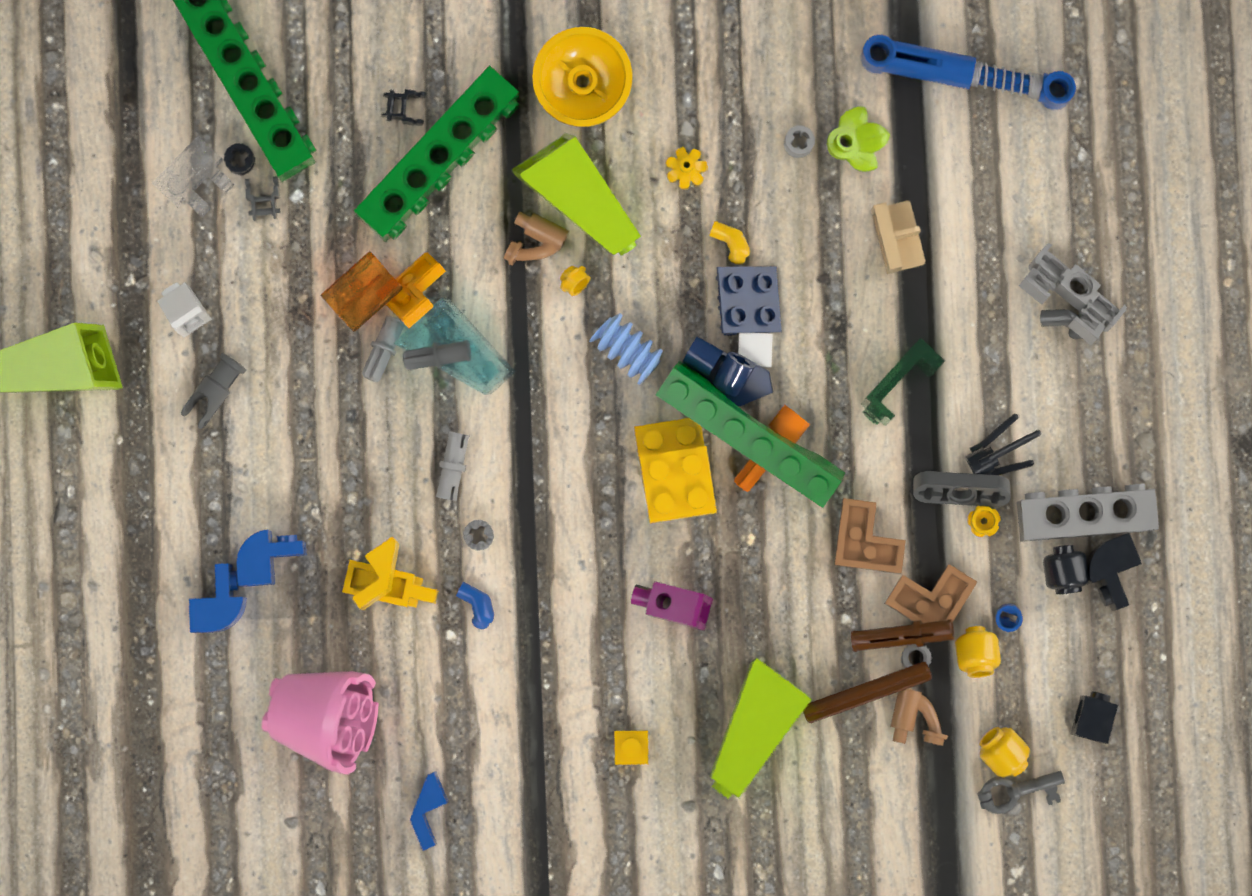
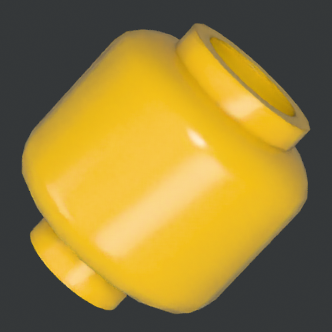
M972 626L966 628L965 634L956 639L957 664L961 671L966 672L967 676L971 678H982L994 674V669L998 668L1001 664L999 640L996 634L986 631L984 626Z
M995 727L989 730L981 739L979 744L981 747L979 752L980 758L998 777L1018 776L1027 768L1028 762L1026 760L1029 757L1030 749L1026 742L1012 728L1004 727L1000 729V727Z

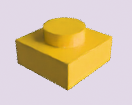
M648 730L614 731L615 765L649 764Z

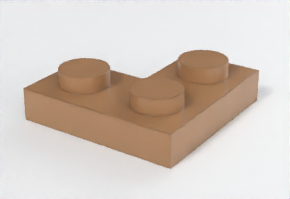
M843 498L834 565L902 574L906 540L873 536L877 503Z
M950 564L947 565L931 592L908 577L901 575L884 604L913 622L922 620V623L948 619L954 621L976 586L977 581Z

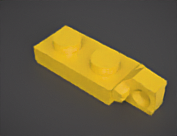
M349 560L342 593L355 596L378 580L379 576L370 564ZM395 570L391 592L378 601L407 608L409 606L417 608L418 600L436 604L439 591L423 587V578L416 577L415 574Z

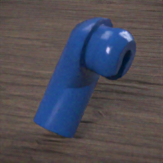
M463 582L456 596L472 605L474 614L472 624L477 629L488 628L489 624L493 622L495 615L490 597L486 593Z

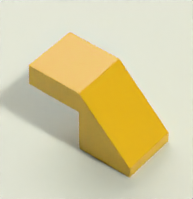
M393 536L365 555L379 576V579L352 597L359 609L363 611L391 592L400 546Z

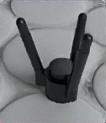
M1013 414L980 443L971 447V453L965 456L966 461L973 474L1002 475L1034 465L1033 460L995 468L1000 465L998 458L1039 437L1041 431L1036 430L995 452L991 447L985 449L1019 418L1018 414Z

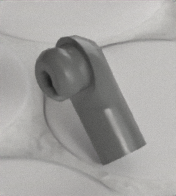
M1068 309L1041 310L1040 322L1042 327H1068L1076 316L1078 318L1081 316ZM1069 328L1068 335L1070 338L1083 339Z

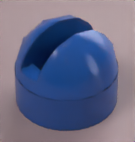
M1004 604L996 611L995 619L1001 630L1013 632L1021 626L1023 616L1021 610L1016 605ZM1004 611L1017 616L1016 621L1001 616V612Z

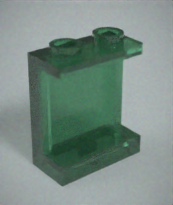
M920 338L863 400L861 405L865 409L862 413L875 425L881 422L886 426L895 415L882 404L885 396L914 365L930 378L945 360Z

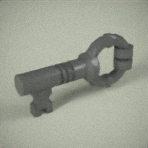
M1061 771L1019 783L1006 777H993L983 785L981 791L978 792V798L982 809L995 814H1005L1015 807L1021 796L1039 790H1045L1048 794L1046 796L1048 805H1053L1052 800H1056L1057 803L1061 802L1059 794L1056 793L1057 786L1065 784ZM1004 785L1007 787L1010 799L1006 804L995 806L990 789L994 786Z

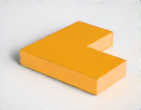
M425 252L382 290L378 297L410 328L434 307L422 292L444 274L446 270L428 252Z

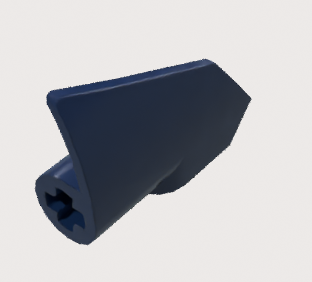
M699 336L695 338L682 361L708 379L737 406L745 405L773 393L770 371L738 353H726Z

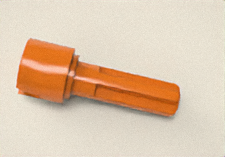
M784 405L768 426L774 432L796 443L810 424L788 406ZM749 459L734 478V482L741 489L748 492L766 470Z

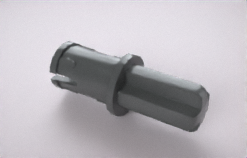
M468 340L442 345L434 342L433 346L405 350L403 352V363L407 370L437 366L440 369L444 364L471 361L472 359Z

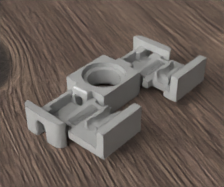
M1046 244L1029 264L1030 272L1019 286L1041 305L1051 295L1048 293L1049 289L1064 298L1080 311L1079 313L1082 315L1080 318L1076 316L1068 327L1092 345L1103 331L1108 332L1116 324L1127 307L1124 304L1119 310L1097 292L1101 284L1076 264L1071 269L1068 268L1048 251L1052 244ZM1078 281L1085 289V294L1075 293L1070 287V282Z

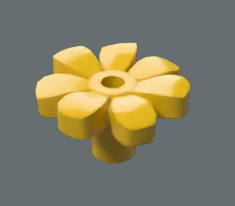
M684 147L678 148L675 153L677 158L668 157L666 160V166L672 169L667 173L668 181L674 183L679 180V188L685 190L689 188L690 182L695 186L701 185L704 178L700 173L708 170L706 161H698L701 157V152L697 149H692L687 154Z

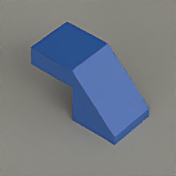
M436 771L427 775L410 817V822L423 851L437 845L425 813L449 803Z

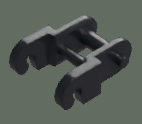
M405 89V94L394 93V90L383 93V96L388 98L386 113H382L381 117L387 118L389 122L392 119H400L406 125H424L423 119L414 120L413 118L406 117L405 113L409 97L426 98V92L420 91L418 93L415 90ZM395 99L402 100L401 113H393Z

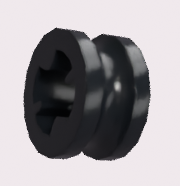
M236 143L227 148L224 154V162L232 173L245 175L253 170L255 156L248 146ZM238 151L241 155L244 152L248 154V157L244 159L246 165L240 167L238 164L234 167L231 164L235 160L233 154Z

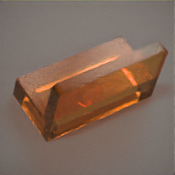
M369 251L320 296L343 322L355 332L393 299L403 287L387 271L375 255Z

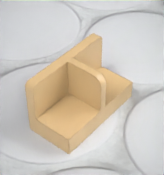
M904 201L888 206L887 202L873 205L871 213L887 274L923 266L925 264V257L919 238L920 227L916 226L911 203Z

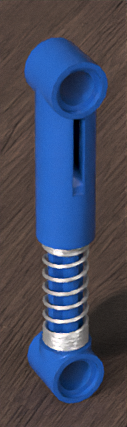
M885 35L870 37L866 41L861 53L863 67L873 74L885 72L964 89H970V86L978 87V85H982L984 89L992 87L993 91L996 88L1002 89V93L1005 90L1011 91V95L1017 92L1020 97L1022 94H1027L1028 98L1036 99L1037 102H1041L1046 108L1051 110L1064 108L1073 98L1076 91V83L1073 77L1063 71H1055L1050 74L1043 73L1041 75L1038 73L1032 74L1031 72L1024 74L1022 70L1015 72L1013 68L1008 71L1004 66L1001 69H998L996 65L988 67L987 63L982 65V62H977L976 57L893 41ZM875 47L882 48L886 52L887 58L883 61H876L871 57L870 50ZM1049 85H1061L1065 90V96L1061 98L1054 97L1050 93Z

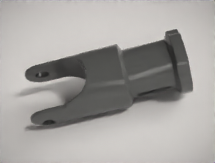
M223 352L219 356L221 360L210 376L206 375L181 411V415L186 416L200 399L207 397L208 407L198 423L199 429L204 428L230 394L229 388L240 373L244 374L247 370Z

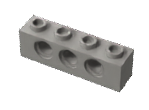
M1145 484L1125 485L1124 492H1112V486L1091 488L1092 494L1079 495L1078 489L1058 491L1059 497L1045 498V492L1026 493L1025 500L1017 502L1020 542L1158 530L1155 489L1146 490ZM1117 500L1123 501L1128 507V514L1124 519L1116 517L1113 513V504ZM1083 503L1093 506L1095 516L1092 521H1085L1081 518L1079 508ZM1049 506H1056L1060 509L1062 518L1058 524H1052L1047 520L1046 510Z

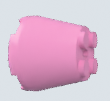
M356 671L288 674L282 679L275 678L270 686L269 694L271 700L269 709L262 719V730L269 732L273 740L329 771L350 774L356 770V763L354 762L360 752L368 751L374 735L379 703L372 700V688H374L376 682L371 675Z

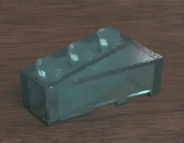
M441 298L434 304L431 310L394 342L395 345L401 348L412 350L433 346L434 342L442 345L468 340L471 348V361L444 364L440 369L485 395L493 394L516 372L449 298Z

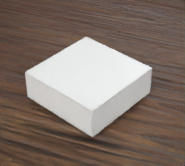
M739 333L738 354L763 368H771L773 334Z

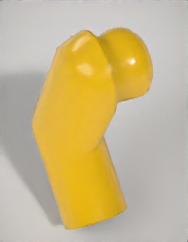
M714 221L709 236L727 243L730 250L728 256L730 262L736 265L743 264L746 261V257L750 254V247L743 233L736 228Z

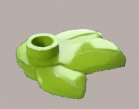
M854 107L841 115L838 128L828 135L827 149L834 158L847 160L858 171H872L878 168L877 158L874 153L887 144L890 133L879 124L868 123L865 107ZM840 138H844L849 146L843 147L840 143Z

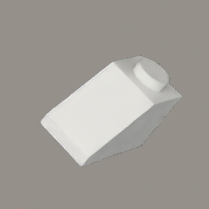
M185 282L181 285L174 283L167 287L161 293L163 297L157 301L173 329L184 338L211 320V317L192 289Z

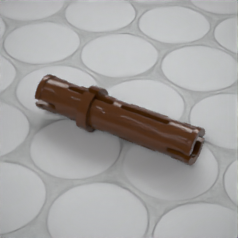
M952 619L928 623L916 620L911 625L861 631L854 630L851 632V644L854 652L916 644L917 647H924L925 643L954 641L955 639Z

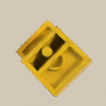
M690 418L634 426L650 524L716 514V503L702 426Z

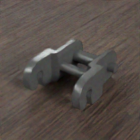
M278 176L273 177L274 193H271V196L262 197L252 195L250 179H245L246 199L251 201L252 211H248V214L253 217V221L257 220V216L273 215V218L277 219V213H280V208L276 207V199L280 198ZM271 201L272 208L256 209V202Z

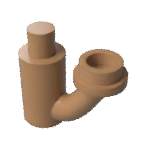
M519 212L514 224L524 228L525 235L543 244L535 248L522 249V242L516 243L512 241L504 255V259L513 266L515 261L547 258L557 251L560 252L570 231L535 213L530 217Z
M905 689L898 692L890 727L895 728L892 741L906 743L908 731H914L917 713L920 711L929 728V731L923 730L922 734L925 735L923 741L943 746L944 739L947 740L948 736L942 734L936 711L931 702L919 691Z

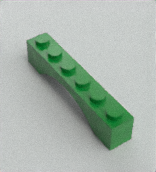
M680 360L656 393L657 397L822 508H824L843 480L846 472L819 454L786 439L754 419L722 394L708 379Z

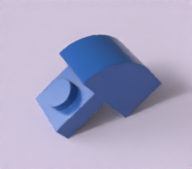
M262 530L254 533L245 540L237 555L238 586L275 585L274 558L307 555L306 542L303 540L298 541L297 535L277 536V542L273 543L272 531Z
M215 564L216 598L189 599L190 633L225 631L234 626L243 616L247 605V597H234V591H238L239 586L237 571H233L232 564Z

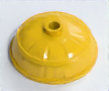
M590 27L566 29L551 37L539 51L532 75L534 91L543 109L557 121L575 127L596 126L614 117L622 109L629 97L633 78L631 63L622 45L608 33ZM581 76L587 77L589 79L588 86L579 87L576 83L577 79Z

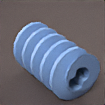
M619 313L612 318L610 317L589 341L593 342L600 338L597 347L600 351L610 347L607 356L610 360L621 356L617 366L622 369L631 365L627 375L631 378L640 373L641 375L637 383L640 386L661 362L660 357L663 350L660 348L651 353L650 348L653 341L648 340L641 344L640 339L643 334L641 331L630 335L633 324L629 322L620 326L623 315Z

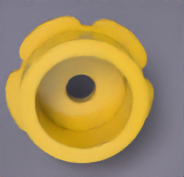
M574 266L568 267L560 276V289L563 292H568L571 296H576L582 292L590 281V276L585 273L586 268L584 266H579L578 268Z
M976 506L975 510L971 511L967 518L968 525L971 526V532L978 537L994 535L998 531V523L1001 521L998 511L991 509L990 506ZM982 518L987 519L986 524L981 523Z

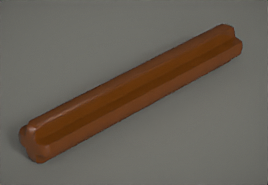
M921 662L813 701L806 706L803 713L806 721L812 724L930 681L932 675L928 664Z

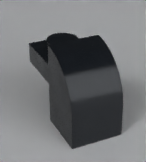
M1130 533L1101 543L1090 553L1087 559L1089 575L1087 585L1100 581L1102 587L1098 588L1100 598L1105 607L1110 605L1112 611L1129 606L1117 574L1142 564Z

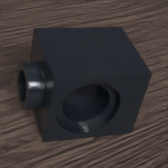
M1091 691L1090 697L1080 696L1070 735L1108 744L1118 704L1110 703L1111 696Z

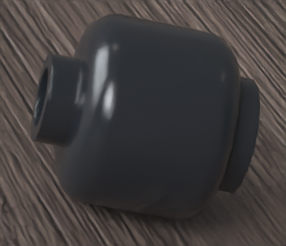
M1073 545L1053 547L1054 553L1047 555L1043 559L1046 586L1049 589L1055 590L1056 595L1082 592V586L1089 582L1086 554L1082 551H1074Z

